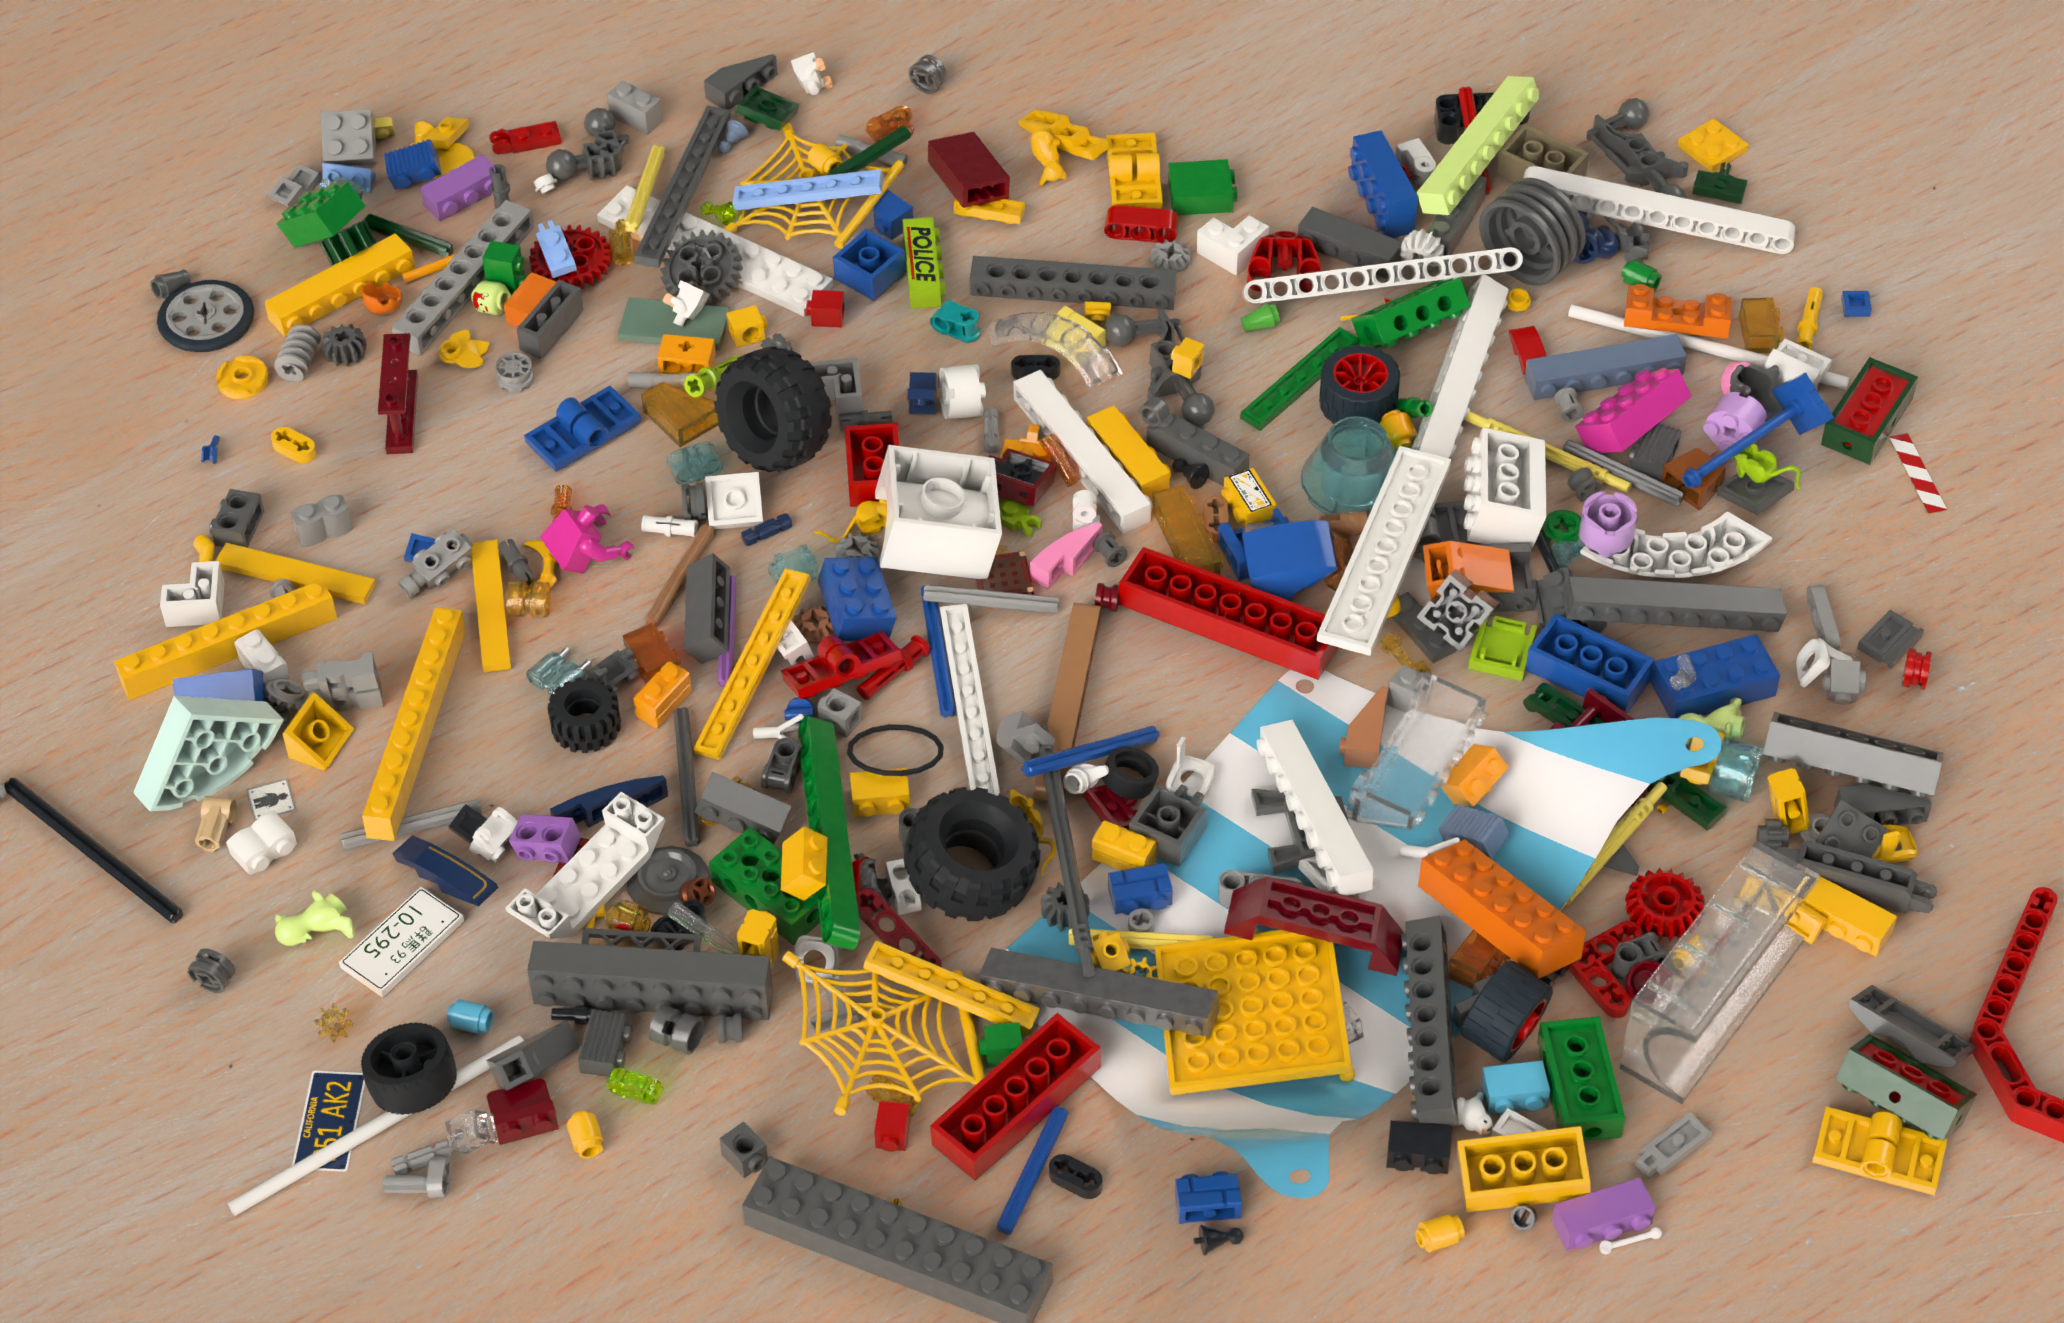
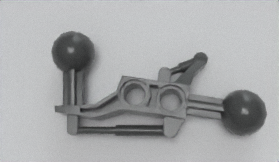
M1638 98L1627 99L1621 104L1618 114L1606 120L1598 114L1595 115L1594 126L1587 131L1586 138L1592 140L1605 152V155L1625 174L1626 182H1638L1641 187L1650 184L1658 193L1687 199L1683 188L1676 184H1668L1665 180L1671 177H1686L1689 167L1687 162H1676L1665 158V153L1661 151L1656 152L1642 133L1630 135L1617 130L1622 127L1638 129L1647 123L1650 115L1649 108L1644 101Z
M1159 309L1158 319L1134 322L1132 318L1124 314L1111 316L1106 321L1104 329L1106 330V339L1114 346L1122 347L1130 344L1136 335L1159 333L1161 340L1151 344L1149 364L1153 369H1151L1150 379L1152 381L1148 388L1147 400L1151 396L1160 398L1179 393L1184 401L1181 408L1183 418L1187 422L1198 426L1210 422L1215 412L1212 399L1204 393H1197L1191 385L1200 379L1202 366L1199 367L1191 379L1172 372L1173 360H1171V353L1176 346L1174 342L1175 330L1181 343L1185 339L1180 327V320L1177 318L1169 319L1163 309Z

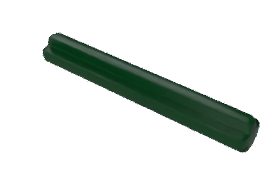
M906 126L899 127L833 168L827 175L852 173L861 170L911 138L909 128Z
M368 214L364 218L368 227L373 231L387 236L396 233L403 242L444 257H448L453 253V244L373 214Z

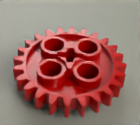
M571 225L567 226V230L561 228L577 270L553 278L539 242L534 241V248H530L531 255L529 260L532 273L556 282L561 280L571 285L579 286L582 290L585 283L593 286V279L601 281V274H608V268L612 267L611 260L613 258L610 242H606V236L600 237L599 231L592 233L591 227L582 230L581 225H578L576 229H572Z

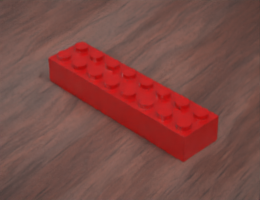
M1146 547L1141 549L1119 582L1118 605L1317 680L1320 679L1339 648L1317 641V634L1326 614Z

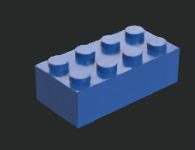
M1382 130L1353 136V146L1350 148L1351 166L1348 167L1349 176L1352 181L1356 182L1359 196L1364 197L1369 214H1373L1377 229L1391 238L1408 235L1415 230L1418 196Z
M1555 613L1528 649L1526 671L1585 698L1587 690L1591 688L1598 694L1604 695L1608 701L1625 713H1628L1651 681L1654 659Z
M1754 634L1654 661L1650 683L1669 718H1679L1687 713L1701 714L1702 716L1708 715L1723 706L1729 705L1734 697L1741 699V705L1774 697L1777 693L1780 673L1758 635Z

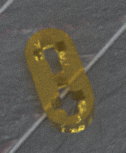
M874 1075L868 1083H886L904 1087L882 1075ZM885 1088L866 1090V1093L878 1103L879 1101L909 1103L910 1117H913L922 1104L921 1101L916 1102L913 1096L898 1090Z

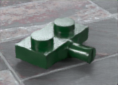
M1726 162L1721 164L1719 172L1698 170L1692 194L1742 204L1748 180L1729 175L1731 164L1727 163L1725 169Z

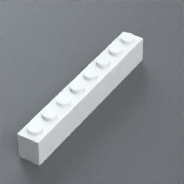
M1038 370L1013 381L1014 401L1033 424L1040 425L1041 434L1050 445L1057 446L1058 455L1084 487L1096 494L1097 503L1119 530L1125 534L1151 522V509L1153 506L1150 498L1146 494L1143 495L1136 481L1132 477L1129 478L1124 472L1122 464L1118 460L1115 461L1110 455L1108 447L1105 444H1101L1096 438L1094 430L1091 427H1087L1080 413L1077 410L1074 411L1069 405L1066 396L1058 392L1052 379L1047 378L1041 370Z
M1293 720L1260 727V739L1257 740L1259 754L1265 756L1268 771L1270 774L1275 775L1278 790L1280 793L1284 792L1288 809L1294 811L1297 826L1300 830H1304L1307 845L1310 849H1314L1318 866L1324 868L1330 888L1334 887L1337 894L1345 896L1373 890V867Z

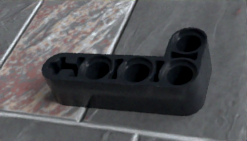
M1473 93L1477 115L1494 93ZM1444 94L1436 99L1434 124L1436 137L1440 143L1448 145L1456 143L1459 139L1460 127H1465L1459 94ZM1530 111L1519 125L1526 124L1529 121Z

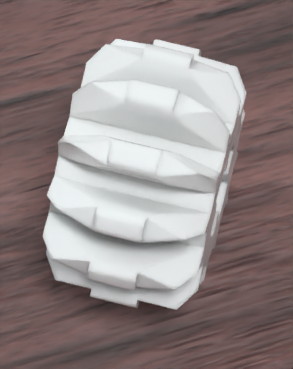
M1422 228L1420 231L1413 230L1404 238L1400 256L1405 258V261L1439 257L1444 255L1445 246L1440 243L1441 238L1433 236V231L1426 233ZM1430 262L1427 266V270L1432 271L1438 265L1434 262Z

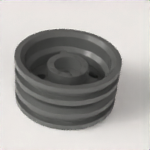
M1522 178L1514 182L1483 210L1479 220L1480 236L1486 250L1516 248L1521 252L1523 257L1521 266L1516 270L1505 273L1529 285H1543L1551 281L1564 267L1580 255L1585 246L1586 233L1584 224L1573 203L1558 188L1537 178ZM1507 252L1503 257L1505 265L1512 267L1516 262V258L1512 253Z

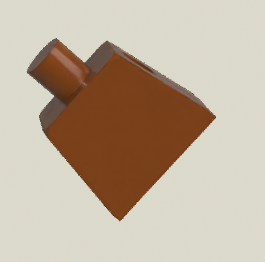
M1694 448L1664 465L1661 482L1683 491V500L1700 511L1717 492V487L1723 484L1724 465L1726 462L1703 477L1700 486L1690 489L1682 481V475H1684L1685 471L1689 468L1696 470L1721 453L1715 451L1709 456L1701 449Z

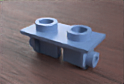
M322 163L323 187H328L335 182L337 184L348 182L354 191L371 193V182H375L376 173L372 172L371 169Z

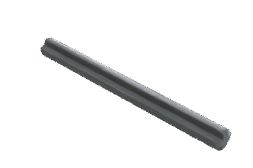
M683 707L674 710L684 840L685 845L691 847L700 844L698 814L694 813L697 799L689 710Z

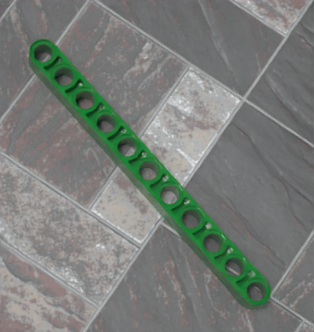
M805 715L798 728V741L809 829L827 837L826 885L817 891L822 941L827 945L854 950L860 938V922L834 724L830 721Z

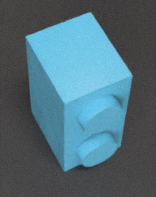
M1543 1060L1483 1067L1480 1084L1484 1093L1487 1114H1503L1507 1108L1512 1111H1536L1548 1106L1550 1089Z

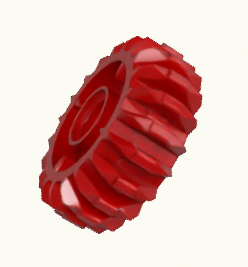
M1659 867L1656 874L1648 870L1645 876L1638 875L1635 882L1630 884L1628 893H1626L1625 911L1629 915V920L1635 922L1642 930H1645V934L1655 932L1659 937V941L1662 937H1667L1671 942L1674 936L1682 940L1685 937V933L1692 935L1695 928H1698L1701 924L1702 916H1704L1705 899L1704 895L1701 894L1700 886H1694L1693 878L1684 879L1683 872L1679 875L1673 874L1672 868L1668 873H1664Z

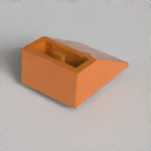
M1455 541L1423 546L1426 581L1430 598H1433L1435 595L1441 597L1436 591L1455 569L1473 582L1469 588L1476 594L1481 590L1486 593L1514 592L1509 549Z

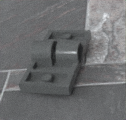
M1464 501L1435 503L1414 553H1420V547L1427 543L1455 541L1481 545L1480 543L1467 541V529H1464L1467 510H1464ZM1366 509L1367 519L1372 509Z

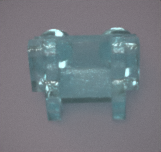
M806 544L800 545L798 549L784 554H775L773 561L769 562L768 572L773 577L776 585L785 568L809 574L812 580L817 579L820 574L816 558L812 555L811 550L808 549Z

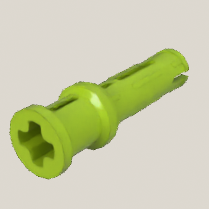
M733 356L713 368L704 367L697 374L687 376L684 381L687 393L692 397H699L705 391L715 389L717 383L721 381V374L730 362L737 360L739 356Z

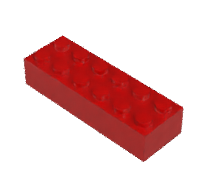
M1056 1013L930 1125L932 1146L976 1181L1051 1113L1053 1107L1059 1106L1101 1068V1047L1060 1014Z

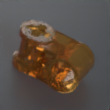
M897 106L882 115L870 119L865 126V131L874 142H877L901 126L909 128L912 136L914 133V127L911 124L912 111L909 107Z

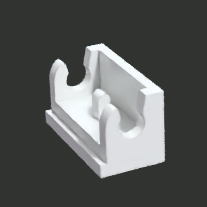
M790 621L777 649L785 660L787 659L790 665L793 666L797 664L796 659L802 655L808 660L813 658L814 655L806 639L794 623Z

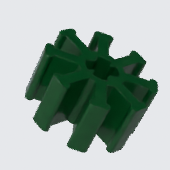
M363 220L319 243L330 264L334 265L358 254L377 242L366 221Z

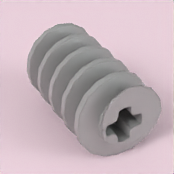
M295 325L290 328L274 363L275 370L280 377L292 382L304 379V374L307 373L308 366H310L312 361L311 359H313L318 344H320L322 339L316 329L307 325Z

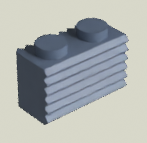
M1460 804L1454 807L1438 829L1443 842L1456 837L1460 841L1465 839L1489 858L1494 857V854L1503 845V841H1506V837H1509L1510 834L1500 816L1497 817L1495 814H1488L1487 812L1474 810L1472 807L1469 808Z

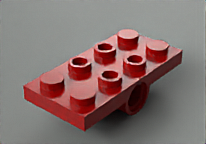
M883 631L847 645L838 636L829 635L824 637L818 644L817 651L819 656L780 671L784 682L799 699H809L815 697L818 692L828 688H838L844 682L851 679L866 677L869 672L879 668H889L903 658L900 649Z

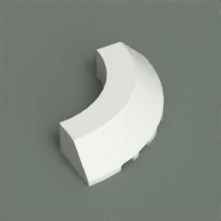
M1727 511L1720 518L1701 527V531L1695 533L1676 532L1663 533V536L1646 535L1644 530L1635 528L1634 539L1631 545L1621 552L1614 553L1611 557H1603L1586 545L1581 549L1580 554L1608 567L1632 574L1661 578H1684L1719 572L1744 562L1765 548L1772 541V537Z

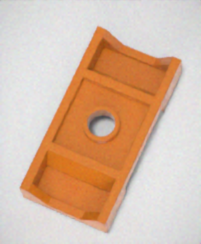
M1644 284L1628 285L1624 327L1728 339L1732 297H1727L1721 293H1714L1712 295L1706 294L1705 303H1699L1693 299L1681 301L1673 300L1667 296L1653 297L1654 288Z

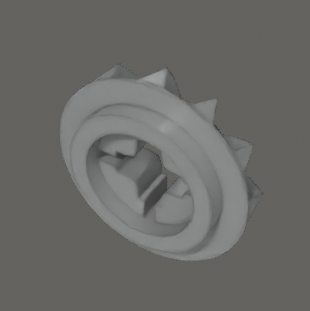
M1165 239L1163 244L1156 243L1155 248L1151 249L1150 259L1152 264L1158 269L1180 271L1189 265L1191 251L1186 248L1185 243L1178 244L1176 239L1173 242H1168ZM1170 252H1174V254L1170 256V258L1168 259L1167 255H1169Z
M861 532L855 536L849 533L847 538H840L839 544L836 545L837 558H878L879 555L878 542L874 541L871 535L863 536ZM853 546H857L859 549H862L861 555L859 552L853 549Z
M287 679L270 680L267 682L264 692L271 702H276L278 706L282 705L287 709L290 707L300 709L308 698V692L301 685Z

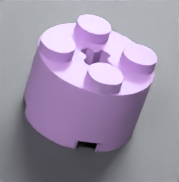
M1740 392L1726 393L1720 398L1706 419L1703 430L1712 442L1719 447L1721 452L1765 423L1767 413L1755 398L1739 396Z
M1603 491L1589 496L1584 502L1579 538L1587 547L1598 552L1603 557H1611L1614 553L1627 549L1633 542L1637 522L1635 503L1626 495L1614 492V495H1609Z

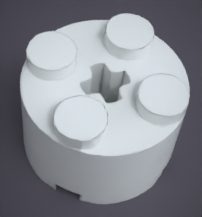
M978 364L950 366L939 369L938 389H942V398H939L945 419L983 416L981 398L986 397L984 382L979 383L980 370Z

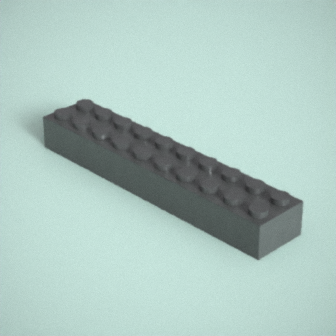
M773 1157L768 1158L742 1204L744 1224L999 1323H1033L1053 1283V1267L1050 1262Z

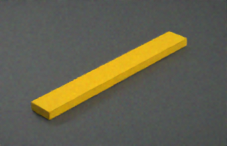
M784 569L693 748L695 754L719 761L723 757L812 580L809 574Z

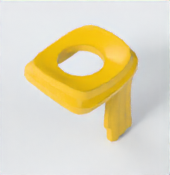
M1882 825L1888 831L1883 835L1881 848L1878 846L1872 857L1873 859L1896 863L1910 861L1918 856L1917 846L1908 828L1897 825ZM1898 843H1900L1901 850L1895 851Z

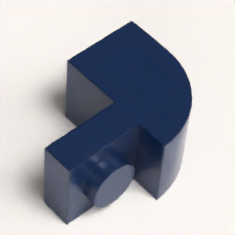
M910 372V383L907 390L909 414H936L938 379L936 373Z

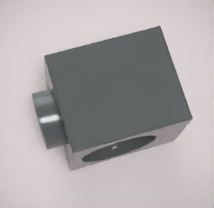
M744 1121L719 1138L722 1156L743 1178L752 1172L760 1171L768 1160L766 1144ZM746 1150L750 1151L748 1153H741L742 1151Z

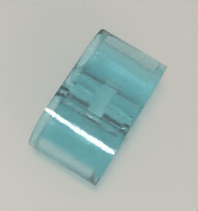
M702 442L676 450L667 458V464L676 482L680 485L703 480L705 476H715L723 469V463L711 442Z

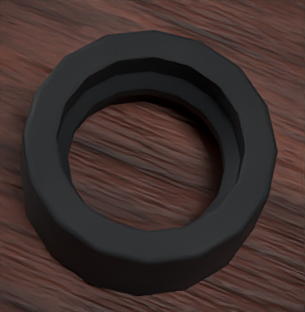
M1118 747L1112 750L1107 757L1105 765L1108 766L1109 773L1102 777L1106 787L1113 793L1123 798L1142 799L1152 792L1159 776V766L1154 758L1138 748ZM1118 767L1131 768L1140 773L1144 778H1131L1119 771Z

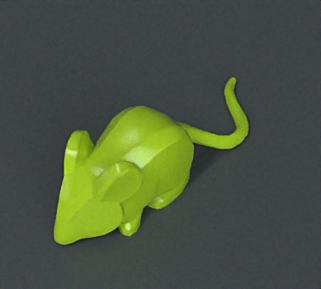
M1751 444L1750 447L1734 456L1737 474L1740 478H1743L1746 472L1752 481L1764 483L1774 476L1793 470L1796 472L1795 486L1801 491L1799 486L1800 469L1789 465L1777 470L1776 457L1767 450L1759 452L1756 444Z

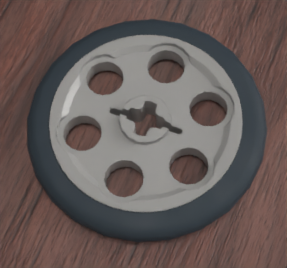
M202 280L178 288L164 300L158 311L157 326L163 338L174 347L191 352H210L222 349L239 340L250 328L254 319L255 309L252 299L237 285L227 281ZM215 296H223V297H224L223 299H221V300H219V301H212V300H211V299H212L213 297H215ZM191 299L198 300L195 304L192 305L185 304L188 300ZM204 308H206L207 310V324H205L204 320ZM228 310H237V313L233 315L225 314ZM177 317H186L182 322L174 321ZM218 327L226 328L222 332H214ZM191 331H200L196 336L188 335Z

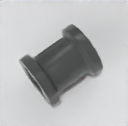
M1112 532L1100 534L1093 542L1094 550L1100 552L1105 557V562L1109 567L1119 566L1128 555L1125 547L1119 546L1115 541V536Z

